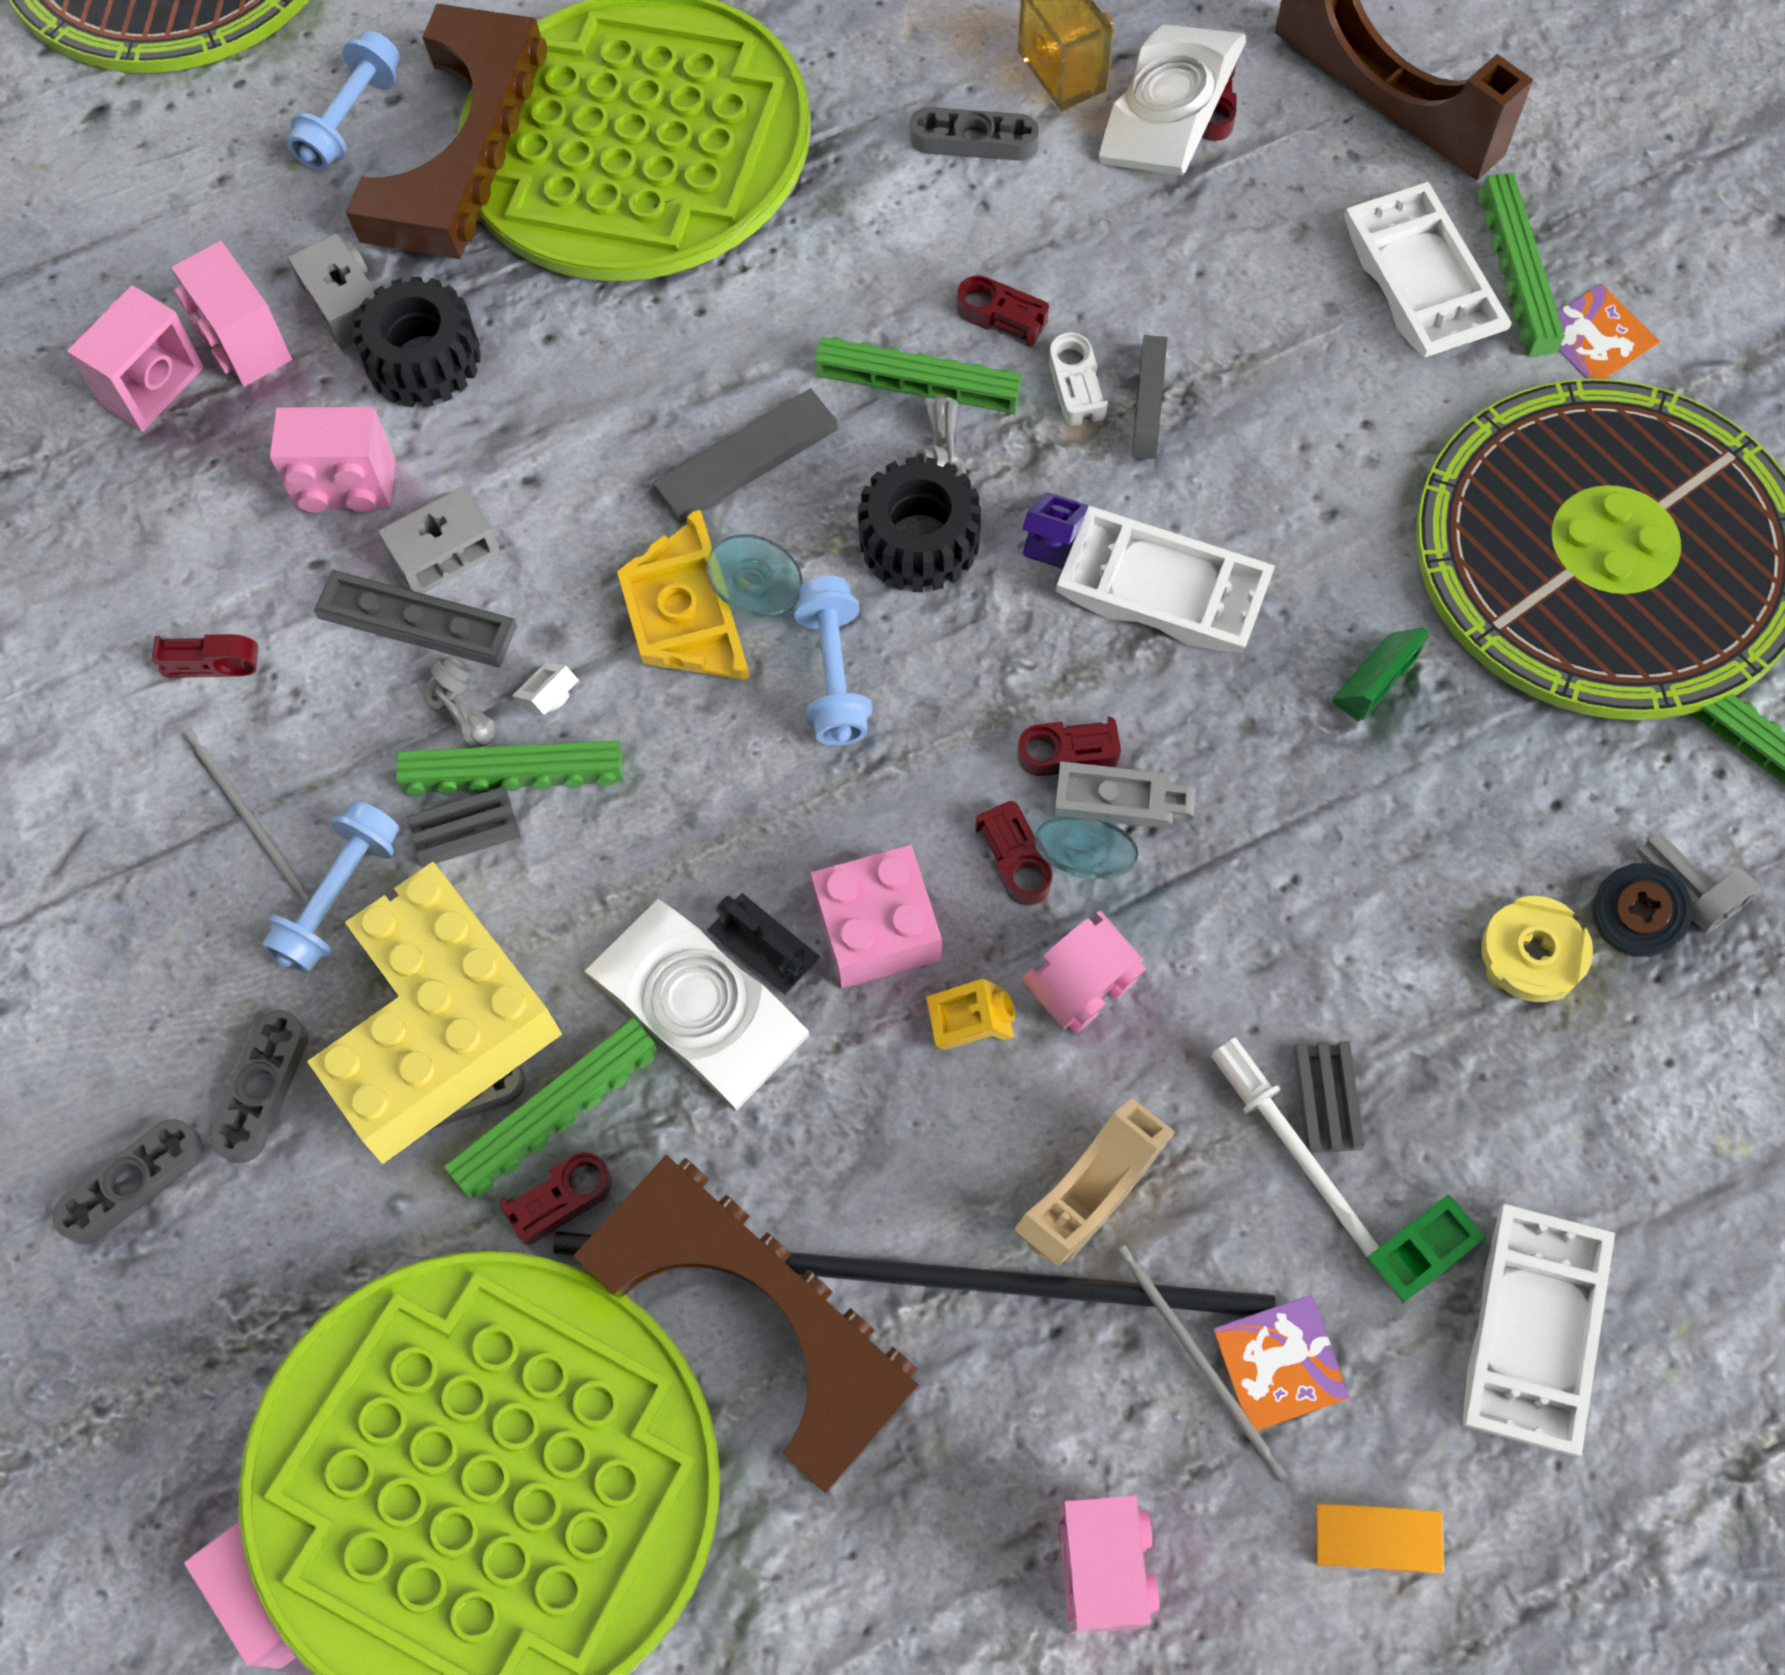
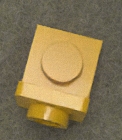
M984 978L926 996L935 1047L945 1051L990 1036L1002 1041L1014 1037L1011 1022L1015 1020V1007L1010 995L1002 987Z

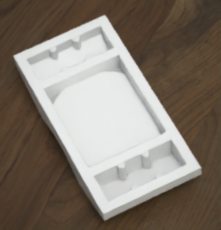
M1166 24L1155 30L1141 47L1135 74L1127 92L1114 102L1100 149V163L1184 176L1246 43L1245 33Z
M1429 182L1346 208L1344 218L1363 270L1380 285L1387 298L1396 329L1424 358L1509 330L1512 322Z
M1088 506L1056 585V591L1076 604L1108 620L1139 622L1160 629L1187 646L1244 653L1275 565Z
M659 899L584 971L589 979L735 1111L754 1094L809 1036V1031L763 984L736 966L698 927Z
M1503 1204L1500 1207L1484 1270L1482 1306L1478 1329L1468 1362L1463 1413L1464 1427L1577 1458L1582 1456L1614 1245V1232Z

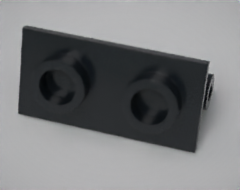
M743 893L735 900L729 895L726 896L716 908V912L721 916L707 929L712 936L784 995L795 986L820 958L817 953Z

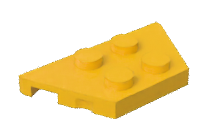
M701 510L693 511L687 516L688 523L669 538L665 535L661 536L649 546L648 551L644 555L633 558L617 571L641 660L645 665L741 680L750 678L748 666Z

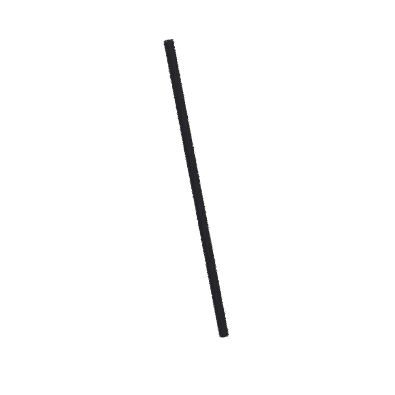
M556 1231L553 1252L554 1254L574 1255L593 1234ZM790 1252L791 1256L785 1261L800 1276H803L807 1270H810L817 1277L1155 1307L1140 1284L1133 1282ZM1153 1284L1170 1309L1251 1316L1275 1307V1295Z

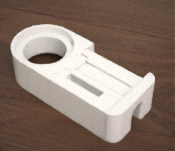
M1064 333L1057 336L1050 346L1049 368L1065 423L1069 426L1081 425L1083 418L1090 417L1091 422L1104 420L1107 413L1108 400H1103L1096 376L1097 363L1090 342L1087 338L1077 333ZM1071 349L1078 351L1083 356V360L1077 364L1069 365L1060 361L1058 354L1064 350Z

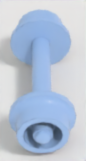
M364 31L356 40L351 39L345 43L342 54L345 62L353 72L321 118L309 113H298L292 118V132L287 138V146L294 157L309 168L324 171L333 161H340L344 158L347 147L336 129L367 84L382 89H389L396 83V69L400 64L401 56L395 45L380 33Z
M820 576L803 583L799 588V602L794 607L795 620L800 625L811 629H819L827 696L811 702L805 709L807 722L814 726L816 740L831 746L849 745L863 739L867 735V719L872 714V703L867 697L846 692L839 626L848 624L858 616L859 602L851 595L849 583L837 576Z
M354 801L344 815L334 816L330 823L331 826L348 842L296 924L275 915H271L268 919L267 924L270 926V931L261 947L277 960L279 969L291 967L299 972L309 974L320 958H328L331 954L332 949L323 940L314 935L315 931L365 852L383 859H390L394 853L391 844L399 830V826L383 812L382 807L375 808L364 802Z

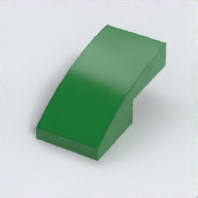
M1448 1194L1413 1223L1407 1225L1369 1255L1366 1260L1404 1304L1479 1245L1486 1237Z

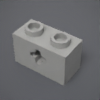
M335 233L287 258L300 288L341 350L354 343L352 330L355 329L353 320L355 313L363 312L360 304L365 298L373 299L375 297L373 291L381 285L376 278L368 281L364 273L368 272V269L356 247L353 246L347 249L339 235Z
M464 485L452 492L438 495L431 503L408 515L396 517L389 525L378 530L389 557L409 589L422 594L500 553L491 526Z

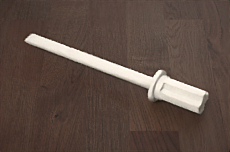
M1236 1037L1215 1050L1211 1057L1246 1104L1243 1111L1246 1114L1256 1108L1261 1111L1365 1256L1371 1255L1379 1248L1378 1244L1271 1098L1281 1090L1279 1086H1271Z

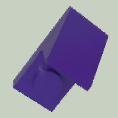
M1046 492L1027 511L1022 530L1028 532L1023 555L1027 558L1063 569L1090 505Z

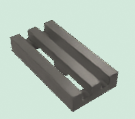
M505 786L406 816L412 832V840L417 850L418 862L422 868L433 861L436 864L521 837ZM505 820L506 823L505 825L431 848L427 847V843L453 835L460 836L475 831L476 828Z
M1341 1041L1337 1045H1329V1042L1317 1043L1316 1046H1307V1043L1296 1044L1294 1057L1307 1149L1310 1153L1362 1150L1365 1144L1350 1041ZM1331 1058H1337L1348 1139H1342ZM1312 1059H1318L1329 1140H1320L1309 1061Z

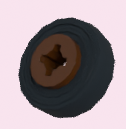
M1632 863L1614 870L1600 884L1593 900V920L1600 936L1615 950L1632 957H1653L1671 950L1686 935L1692 921V899L1685 884L1670 870L1653 863ZM1641 896H1643L1644 901L1648 902L1650 905L1653 906H1649L1647 903L1643 902Z

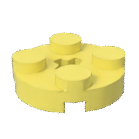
M1543 896L1519 898L1513 904L1500 909L1492 917L1484 930L1481 941V954L1486 966V976L1493 986L1504 989L1507 993L1522 1000L1548 1002L1563 999L1586 976L1593 958L1591 936L1586 927L1582 930L1579 923L1572 917L1575 913L1565 904ZM1532 938H1538L1541 940V948L1548 950L1550 956H1542L1540 960H1536L1525 951L1524 945H1528Z

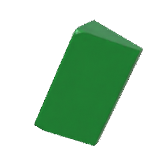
M1421 627L1394 632L1386 636L1333 696L1332 702L1358 722L1364 721L1419 658L1429 637L1427 635L1429 631Z

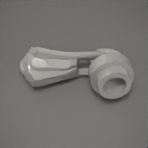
M938 395L925 405L928 421L937 446L928 445L925 449L920 448L914 457H916V461L919 463H926L927 457L937 459V465L941 467L947 462L955 464L958 468L956 476L963 473L966 474L963 461L954 454V430L958 402L945 395Z
M448 655L445 660L439 659L430 670L433 677L426 685L423 694L425 703L430 709L435 710L447 707L467 748L486 746L493 740L496 731L494 722L481 712L461 703L455 696L456 694H464L470 686L471 681L469 677L473 671L465 662L453 655ZM439 683H440L442 686H444V687L447 688V689H444V688H441V687H437V686H438ZM434 690L437 696L439 697V700L435 701L432 697Z

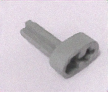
M1662 833L1653 835L1637 851V854L1646 863H1653L1670 870L1685 884L1692 899V921L1705 934L1712 932L1739 912L1762 889L1743 868L1737 869L1714 886Z

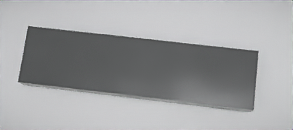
M810 388L653 481L654 490L677 521L682 524L687 521V516L693 511L701 510L702 512L837 431V419Z
M332 570L314 609L316 616L321 620L498 668L502 664L517 628L515 619L512 617L337 570Z

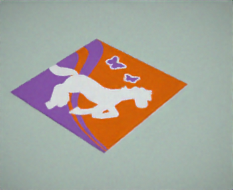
M1599 284L1557 311L1565 335L1559 350L1587 379H1606L1661 343L1602 284Z
M1313 1294L1213 1328L1240 1407L1257 1431L1350 1398Z

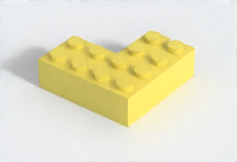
M434 861L396 886L394 890L398 897L389 901L383 895L345 922L399 997L307 1061L362 1142L382 1164L562 1035L546 1006Z

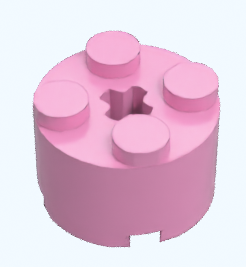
M1098 911L1092 921L1087 918L1054 945L1043 956L1047 963L1038 971L1031 967L1022 977L1021 982L1063 1030L1070 1027L1077 1034L1099 1015V1011L1106 1005L1102 1000L1103 997L1109 994L1114 1000H1117L1138 981V977L1146 969L1141 964L1144 958L1102 911Z

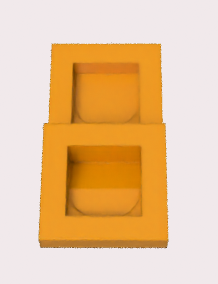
M1317 1504V1565L1332 1568L1380 1569L1385 1572L1445 1574L1443 1513L1440 1511Z

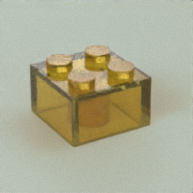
M1020 0L1018 53L1060 111L1106 92L1108 72L1111 69L1112 39L1115 36V29L1110 16L1106 12H1101L1093 0Z

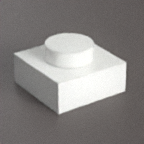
M545 662L512 697L524 710L545 715L557 710L567 701L570 695L568 691L578 679L566 665Z

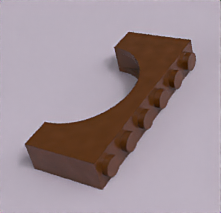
M1281 0L1275 34L1476 181L1506 155L1534 79L1500 55L1496 54L1467 80H1448L1435 77L1407 62L1387 44L1369 20L1360 0Z
M436 4L422 38L434 69L459 77L473 89V99L468 118L451 144L427 163L394 176L361 177L346 210V215L360 243L461 259L467 243L471 242L475 236L476 220L481 208L490 199L491 184L496 171L503 167L505 149L509 139L518 130L519 115L524 102L531 98L533 80L537 70L546 61L547 43L541 37L536 18Z
M666 1154L573 1257L619 1299L653 1276L684 1268H705L722 1271L749 1282L769 1296L782 1309L792 1324L802 1347L807 1370V1395L803 1416L791 1442L782 1453L824 1493H829L919 1388V1384L911 1378L918 1369L893 1346L885 1354L868 1338L875 1330L853 1309L849 1308L844 1315L837 1311L827 1301L833 1291L810 1270H807L800 1277L785 1263L791 1256V1253L772 1235L766 1232L759 1239L743 1224L750 1216L728 1195L725 1194L719 1202L703 1188L709 1181V1178L685 1157L677 1164Z

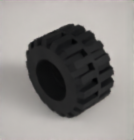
M411 277L409 282L403 283L400 278L391 281L392 286L386 289L380 286L373 291L375 294L373 299L365 298L360 304L363 312L355 313L353 320L355 329L352 330L357 352L368 379L371 380L378 393L384 392L386 399L393 403L401 399L403 405L408 407H414L416 402H422L423 407L434 406L433 400L442 398L443 402H446L453 398L451 395L453 391L462 392L468 386L466 378L475 377L478 371L476 363H479L481 360L480 344L463 297H458L456 290L450 285L442 288L441 281L430 278L428 282H423L421 277ZM423 336L433 337L421 346L401 348L405 343L414 338Z
M916 457L906 458L905 465L899 466L896 461L886 465V474L877 471L871 477V486H864L861 493V503H858L861 552H864V561L868 568L875 567L876 577L883 582L891 578L892 587L903 590L905 585L912 586V592H923V586L929 585L932 586L933 591L943 589L944 580L948 579L951 583H955L961 578V569L969 571L974 563V555L978 554L980 545L981 506H979L978 492L976 488L971 489V480L965 473L956 476L955 466L948 462L943 467L938 466L937 459L927 457L926 463H919L916 461ZM925 515L937 519L944 526L929 534L915 535L902 531L896 524L910 516Z

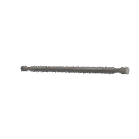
M191 728L186 729L183 732L186 740L194 746L196 754L290 886L300 895L306 907L312 897L308 896L305 892L303 884L208 751L200 745Z
M1126 1245L1119 1248L1116 1252L1133 1271V1276L1258 1453L1269 1463L1278 1481L1284 1479L1288 1475L1281 1464L1276 1462L1270 1452V1448L1144 1270L1138 1267L1132 1257V1253Z

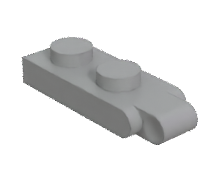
M1060 761L1054 816L1169 828L1172 826L1173 820L1190 821L1194 819L1196 788L1190 785L1176 784V776L1169 773Z

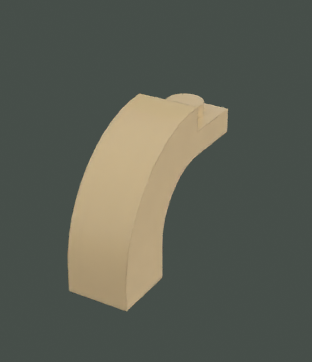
M1131 1098L1112 1114L1073 1168L1049 1194L1025 1213L1014 1231L1022 1236L1030 1249L1040 1257L1049 1259L1058 1267L1064 1261L1068 1263L1093 1237L1129 1194L1175 1131L1139 1102Z

